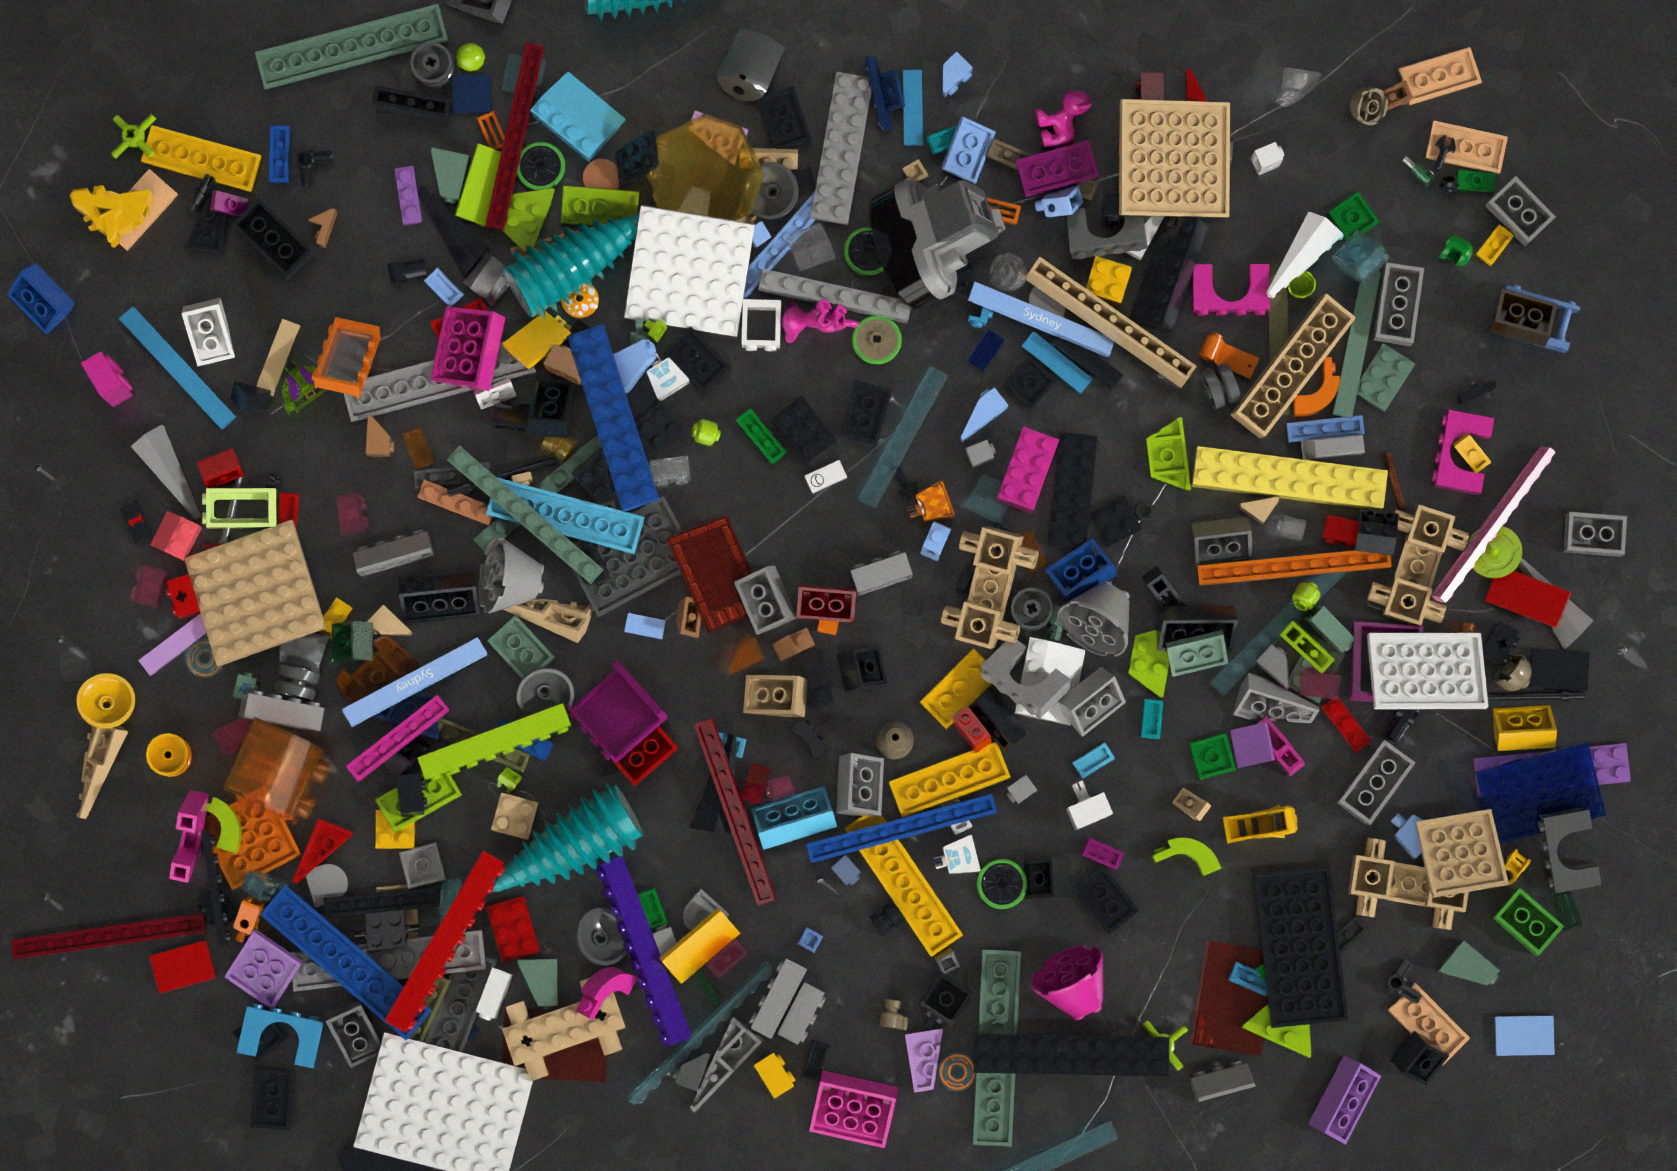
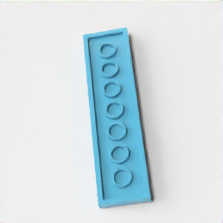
M498 478L564 536L635 555L645 517ZM490 498L486 515L520 524Z

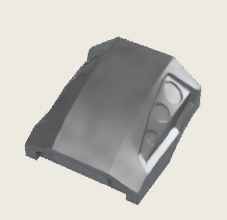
M487 252L463 282L464 285L484 299L491 307L496 304L509 287L503 273V267L505 266Z
M314 632L283 643L280 648L279 661L320 673L319 667L326 645L331 637Z

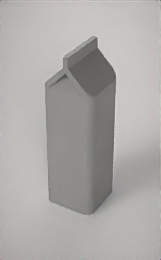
M1363 434L1301 441L1303 460L1363 455L1365 453Z

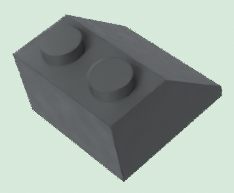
M706 1053L682 1064L681 1068L677 1067L673 1076L676 1079L675 1084L698 1091L711 1054Z

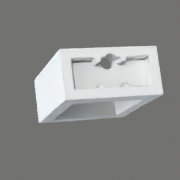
M743 299L742 348H746L745 350L757 351V348H765V351H776V348L780 349L781 300ZM748 310L776 311L775 341L747 340Z

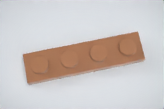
M424 479L417 498L486 525L490 524L492 516L486 515L489 504L463 494L449 497L447 493L448 488Z

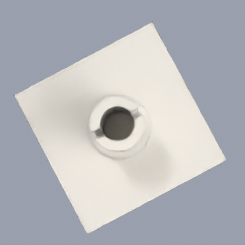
M1083 781L1078 782V785L1077 783L1071 785L1078 798V802L1068 807L1066 811L1075 830L1113 814L1104 792L1094 797H1089Z

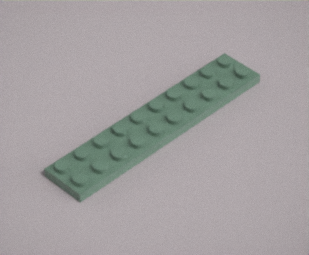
M439 4L261 50L255 52L264 89L267 90L410 52L423 43H444L448 41Z
M982 950L978 1034H1017L1020 951ZM976 1073L973 1145L1012 1147L1015 1074Z

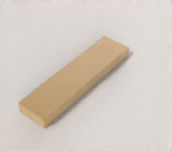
M284 319L281 321L256 387L271 390L270 396L274 397L301 328L300 325Z

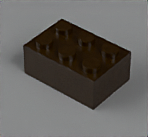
M1501 289L1496 299L1489 332L1545 347L1551 337L1557 303Z

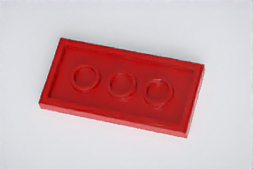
M1513 571L1507 576L1493 579L1485 602L1557 628L1571 592Z

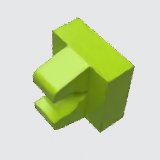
M657 319L655 323L647 320L644 324V327L649 331L648 336L656 343H658L668 328L660 319Z
M506 767L497 779V786L500 788L502 784L508 787L506 792L510 793L523 777Z

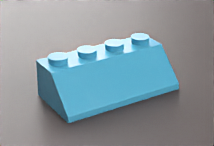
M825 786L751 808L763 850L837 827Z

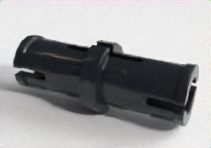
M205 174L199 187L195 188V194L187 206L190 210L193 211L195 209L194 212H198L203 201L208 198V192L216 181L213 176L209 178V174Z

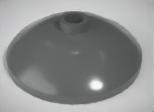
M766 162L754 167L745 178L743 184V199L747 208L754 215L763 219L773 220L783 217L792 210L798 198L796 177L790 169L776 162ZM773 189L777 190L776 195H772Z
M551 667L538 668L526 674L520 681L516 692L517 703L520 710L526 716L562 703L564 706L568 704L571 707L574 700V688L569 677L562 671ZM541 688H547L545 691H541Z
M595 908L582 916L576 929V941L581 953L589 961L597 965L608 966L620 961L627 952L624 948V939L617 929L616 918L611 914L610 909Z

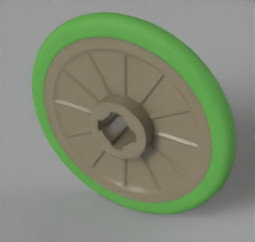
M873 315L861 320L852 334L854 351L862 360L870 364H883L892 360L898 354L902 343L900 329L894 321ZM874 336L880 337V343L873 342Z

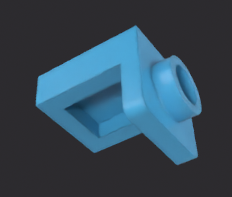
M983 307L980 318L969 315L968 322L973 327L982 328V326L987 325L988 318H992L993 310Z

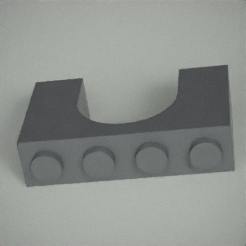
M1085 208L1077 209L1072 215H1067L1069 247L1072 259H1084L1092 256L1101 257L1106 254H1121L1127 251L1148 249L1145 216L1124 215V225L1119 233L1109 238H1099L1088 230Z
M1580 807L1540 815L1541 821H1538L1539 831L1543 832L1544 837L1541 840L1543 851H1546L1547 858H1544V864L1550 874V877H1547L1549 888H1552L1555 893L1601 885L1599 866L1597 864L1566 866L1560 862L1557 855L1558 844L1565 835L1592 829L1589 809L1587 807Z

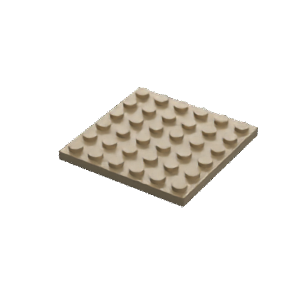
M1121 99L1119 215L1228 218L1230 103Z
M292 520L184 559L217 666L326 628L298 534Z

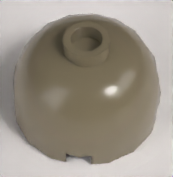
M1370 86L1362 87L1355 91L1349 103L1352 116L1358 122L1369 126L1377 124L1378 122L1376 121L1383 118L1388 109V99L1384 96V92Z
M1520 653L1512 654L1511 657L1513 659L1509 662L1507 661L1506 664L1502 663L1494 674L1496 678L1494 682L1504 690L1517 691L1521 688H1526L1530 683L1532 669L1528 660Z

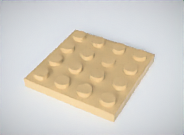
M1491 809L1417 821L1415 823L1432 898L1509 884Z

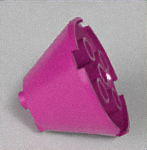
M1084 945L1072 947L1052 956L1043 963L1044 967L1039 973L1035 971L1031 978V986L1037 994L1070 1017H1073L1075 1021L1081 1020L1085 1015L1096 1013L1102 1009L1103 954L1098 947L1093 945L1091 946L1092 948H1085Z

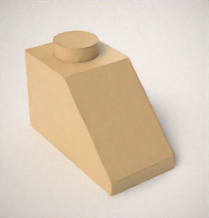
M384 605L368 620L371 624L368 628L376 635L380 633L382 636H410L412 634Z

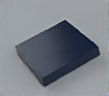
M490 74L452 75L453 114L491 112Z

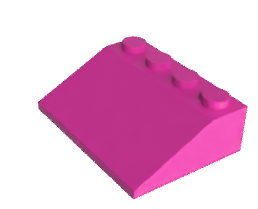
M446 306L430 381L490 392L506 317L491 311Z
M823 1070L809 1131L885 1148L898 1087Z

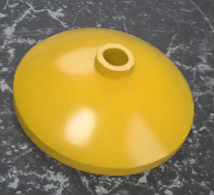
M104 673L89 678L83 683L77 694L79 714L88 724L97 728H113L121 725L131 716L135 707L133 688L128 681L115 674ZM105 704H110L109 708H104L103 706Z

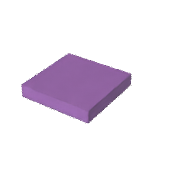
M1267 722L1230 730L1238 768L1275 760Z

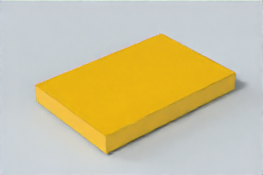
M545 311V320L537 316L503 343V348L529 370L550 353L554 344L560 346L568 339L567 336L571 335V332Z

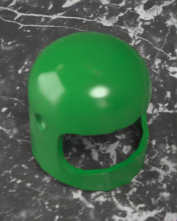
M1450 234L1438 258L1442 260L1447 258L1452 260L1456 266H1464L1472 256V244L1463 238Z

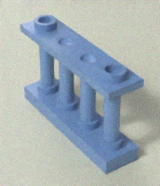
M1510 284V286H1506L1504 288L1506 290L1557 303V308L1564 310L1558 334L1555 338L1550 337L1545 348L1566 353L1570 346V343L1565 342V334L1571 313H1577L1580 307L1576 306V303L1573 301L1565 300V302L1521 290V287L1518 285Z

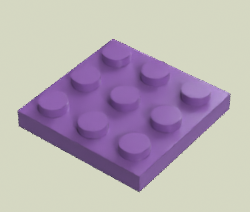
M255 929L226 973L225 978L267 1007L275 1008L303 961Z

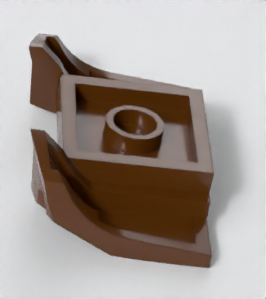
M384 635L371 641L378 650L351 676L342 669L335 683L342 695L350 704H353L417 670L420 664L395 639Z

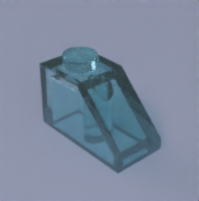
M249 871L244 878L241 888L255 899L272 901L285 885L288 886V884L262 872Z
M446 878V880L442 881L439 904L441 922L462 888L461 878Z

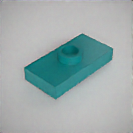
M957 125L926 137L933 155L948 150Z
M1144 699L1141 738L1160 739L1163 712L1162 700Z

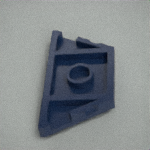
M417 692L372 717L398 726L434 697ZM438 720L420 735L439 741Z

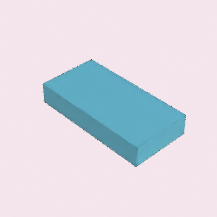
M1104 742L1072 762V764L1083 779L1114 760L1115 757Z

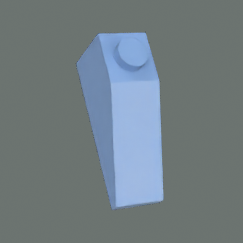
M987 388L980 394L981 398L978 400L961 435L960 440L962 443L1008 408V404L995 388L992 390Z

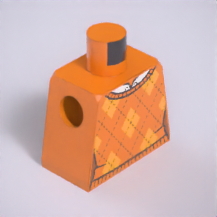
M943 481L915 495L917 504L907 507L910 518L921 515L924 522L955 516Z
M251 895L242 900L233 926L234 929L238 930L235 940L246 943L248 936L255 929L257 930L262 919L260 914L264 911L268 902Z

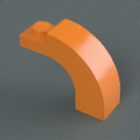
M1326 357L1322 362L1321 388L1314 394L1297 395L1294 398L1293 417H1306L1320 412L1336 395L1340 376H1332V374H1335V362H1332V357Z

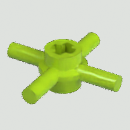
M150 114L138 126L128 125L119 115H116L113 121L123 130V142L111 152V155L117 158L128 147H139L148 157H152L154 151L145 143L144 131L156 118Z
M1148 1020L1145 1021L1142 1026L1151 1037H1170L1169 1060L1179 1071L1184 1066L1173 1053L1174 1041L1188 1031L1187 1028L1182 1025L1170 1035L1158 1034Z

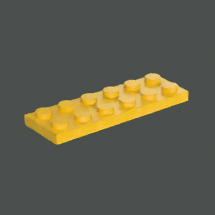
M151 125L146 144L154 151V155L148 157L143 152L141 162L203 179L205 174H209V178L213 176L216 179L214 183L251 193L262 156Z
M994 742L978 753H975L974 750L889 781V785L901 817L905 818L1010 779L1011 777L1000 748Z

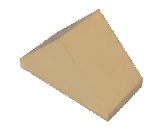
M1279 497L1241 503L1239 509L1260 524H1263L1278 503Z

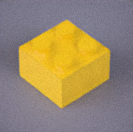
M1095 256L1086 289L1104 302L1120 307L1132 267Z
M772 1053L756 1063L754 1067L775 1099L794 1087L793 1082L796 1080L790 1070L786 1072L783 1068L785 1062L780 1054L775 1055V1053Z

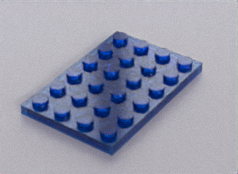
M1588 741L1475 771L1484 810H1492L1499 844L1543 833L1539 831L1538 821H1541L1540 815L1587 807L1590 811L1591 819L1606 816Z

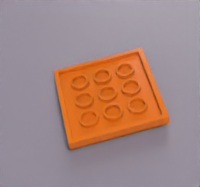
M268 786L229 805L237 814L242 828V840L238 854L216 847L221 835L220 822L214 814L205 818L204 831L209 830L211 835L215 834L216 846H213L214 854H218L219 865L232 890L302 855Z

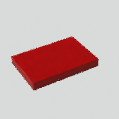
M207 940L149 956L159 994L216 978Z

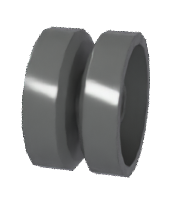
M435 42L423 43L412 53L410 60L411 70L418 83L424 87L435 89L444 86L450 81L454 72V64L450 53L444 46Z
M1226 361L1216 364L1215 372L1211 368L1200 371L1204 391L1213 409L1217 410L1224 407L1225 398L1231 404L1241 399L1237 382Z
M1034 587L1025 588L1018 592L1010 606V617L1013 623L1020 625V629L1027 632L1038 631L1045 627L1051 619L1053 612L1052 601L1048 594ZM1029 607H1033L1035 610L1032 614L1028 613Z
M279 664L277 674L288 680L274 681L272 690L314 701L316 691L305 686V684L317 685L320 674L298 666Z

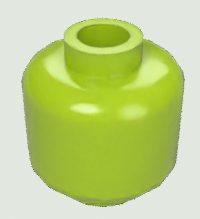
M705 419L694 422L691 436L696 443L711 446L715 441H718L721 434L717 423Z
M1313 582L1300 583L1292 595L1294 606L1302 611L1313 609L1321 595L1317 589L1318 586Z

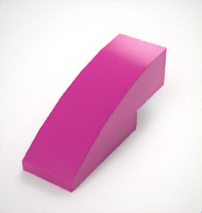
M1266 716L1258 724L1267 722L1274 758L1291 777L1305 765L1304 760Z

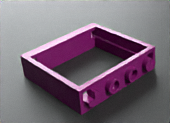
M1354 621L1351 629V635L1355 638L1351 647V701L1373 702L1372 692L1360 691L1362 634L1423 633V626Z

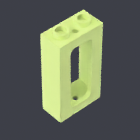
M206 488V493H202V505H206V512H202V524H206V529L276 527V488ZM216 500H267L268 517L217 519L214 517V502Z

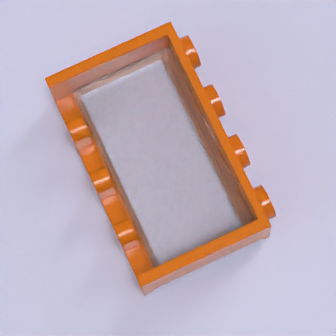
M335 317L333 324L329 325L328 339H324L322 348L324 351L318 356V367L313 370L312 380H314L315 389L318 387L350 394L360 400L380 342V327Z

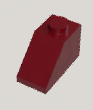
M751 763L741 797L742 801L760 805L770 768Z

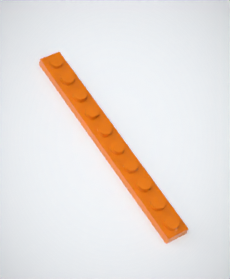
M1354 550L1199 565L1197 568L1199 586L1390 568L1392 565L1390 555Z

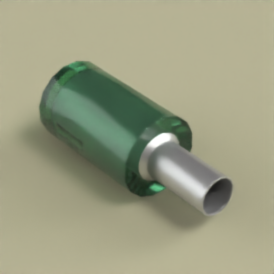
M1407 156L1402 160L1411 168L1410 173L1425 187H1428L1436 178L1433 172L1420 162L1415 164Z

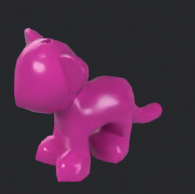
M1076 90L1065 91L1062 99L1063 109L1047 115L1041 109H1034L1038 126L1053 125L1055 132L1052 135L1048 130H1040V138L1044 147H1054L1053 150L1072 145L1075 139L1074 116L1084 114L1092 106L1087 93Z
M826 299L819 301L816 309L808 313L799 308L795 302H789L786 306V311L781 317V325L786 332L785 340L789 344L796 340L798 333L806 326L822 332L832 333L846 327L856 328L859 322L845 319L847 310L842 305H837L831 311L830 302Z

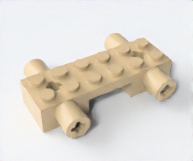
M1418 505L1415 508L1413 515L1396 509L1394 513L1399 514L1397 530L1406 532L1407 536L1391 587L1372 582L1367 600L1385 605L1381 616L1408 625L1421 626L1423 618L1441 624L1446 611V605L1429 600L1433 590L1431 587L1441 555L1445 552L1446 546L1464 551L1469 533L1452 528L1456 516L1422 505ZM1431 526V530L1434 531V533L1432 532L1431 534H1429L1426 528ZM1406 598H1408V602L1411 603V605H1408L1407 607L1405 606V603H1403V600H1405Z
M989 526L982 527L980 535L967 531L963 532L959 549L975 553L973 565H976L968 601L963 603L962 609L946 605L941 617L942 624L957 628L956 640L989 649L997 647L998 639L1016 643L1020 632V625L1003 621L1016 566L1034 569L1039 554L1037 550L1022 547L1024 536ZM996 547H1000L1001 553H999V555L998 551L996 550ZM981 621L983 627L980 628V625L977 624V622Z
M1367 838L1365 855L1353 856L1348 894L1358 896L1356 915L1375 918L1377 899L1435 908L1432 927L1451 930L1454 912H1466L1469 892L1432 898L1425 867L1384 860L1386 841ZM1373 873L1372 876H1375V880L1370 883L1367 875Z
M590 978L579 982L581 989ZM614 992L606 997L599 1009L602 1013L606 1012L607 1016L604 1017L605 1020L603 1021L599 1018L596 1019V1016L594 1020H591L576 1012L580 1002L532 1019L529 1018L524 1001L507 1006L506 1010L512 1026L502 1030L514 1066L525 1064L530 1081H534L549 1075L543 1057L565 1048L598 1038L604 1056L622 1050L617 1031L626 1027ZM525 1036L532 1038L533 1041L530 1042L531 1045L528 1047L526 1044H522Z

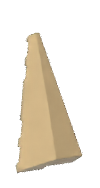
M535 598L532 601L503 610L578 643L586 633L593 607L591 603L588 606H580L576 602L560 604L558 600Z
M120 725L113 728H97L92 726L91 733L87 735V739H90V744L84 757L81 782H84L83 793L79 794V799L82 800L80 811L76 815L79 818H87L128 733Z

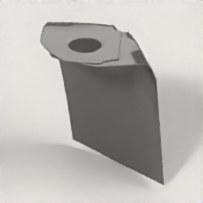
M739 29L717 74V80L722 89L739 101L760 99L767 91L786 47L765 34L747 29ZM739 75H745L746 79H740ZM735 86L743 88L744 94L735 93L733 88Z

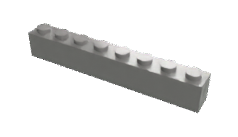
M767 269L762 270L758 291L815 304L826 299L833 308L837 305H842L847 311L888 318L905 324L908 322L912 305L911 301Z

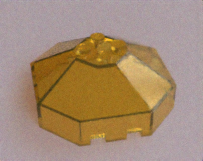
M703 114L656 138L659 167L646 174L654 190L652 196L658 207L735 221L754 211L765 172L740 125Z

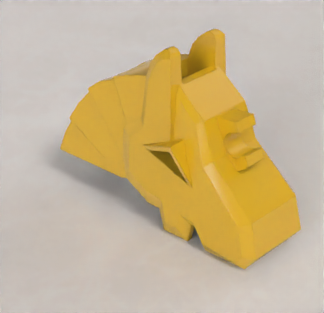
M104 185L94 186L93 193H90L88 188L72 190L69 195L75 209L85 216L83 218L86 223L93 221L92 225L88 226L89 230H98L106 235L108 242L111 243L113 248L119 244L121 236L134 231L135 228L144 223L143 221L151 209L154 198L150 189L118 194L106 191Z
M1278 804L1269 809L1250 814L1223 817L1227 844L1252 838H1285V834L1295 833L1298 830L1297 815H1295V810L1292 806L1280 807ZM1279 814L1282 829H1277L1274 815ZM1252 818H1257L1259 833H1254ZM1239 820H1244L1247 835L1240 836Z

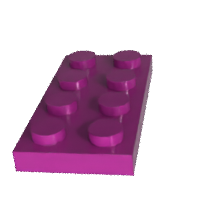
M1089 140L1015 161L1025 197L1099 178Z

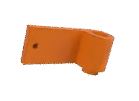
M1217 333L1207 334L1198 356L1215 365L1226 361L1232 372L1251 379L1260 358L1225 344L1222 340L1223 337Z

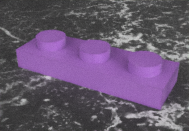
M414 166L396 168L395 176L403 225L423 223Z

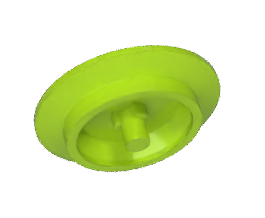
M1501 526L1497 531L1496 537L1489 542L1485 552L1478 557L1472 569L1488 578H1501L1512 573L1518 567L1522 558V545L1518 536L1509 528ZM1478 530L1470 537L1467 546L1473 539V537L1476 535Z

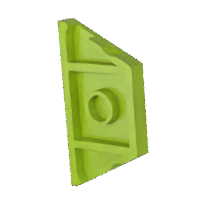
M553 188L513 194L505 230L502 231L525 253L526 245L534 249L536 248L556 192Z
M1179 417L1146 439L1150 477L1190 491L1191 485L1182 417Z
M1156 630L1135 636L1128 674L1154 692L1159 698H1163L1169 660L1167 651L1157 650Z
M1268 1003L1241 1026V1028L1303 1056L1311 1057L1310 1025L1270 1028Z

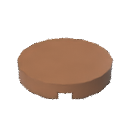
M608 159L593 160L586 166L583 172L585 187L617 190L619 187L617 166Z

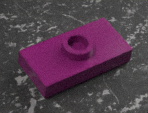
M213 191L210 210L240 217L247 210L248 199L220 191Z
M1089 837L1081 855L1117 871L1124 852Z

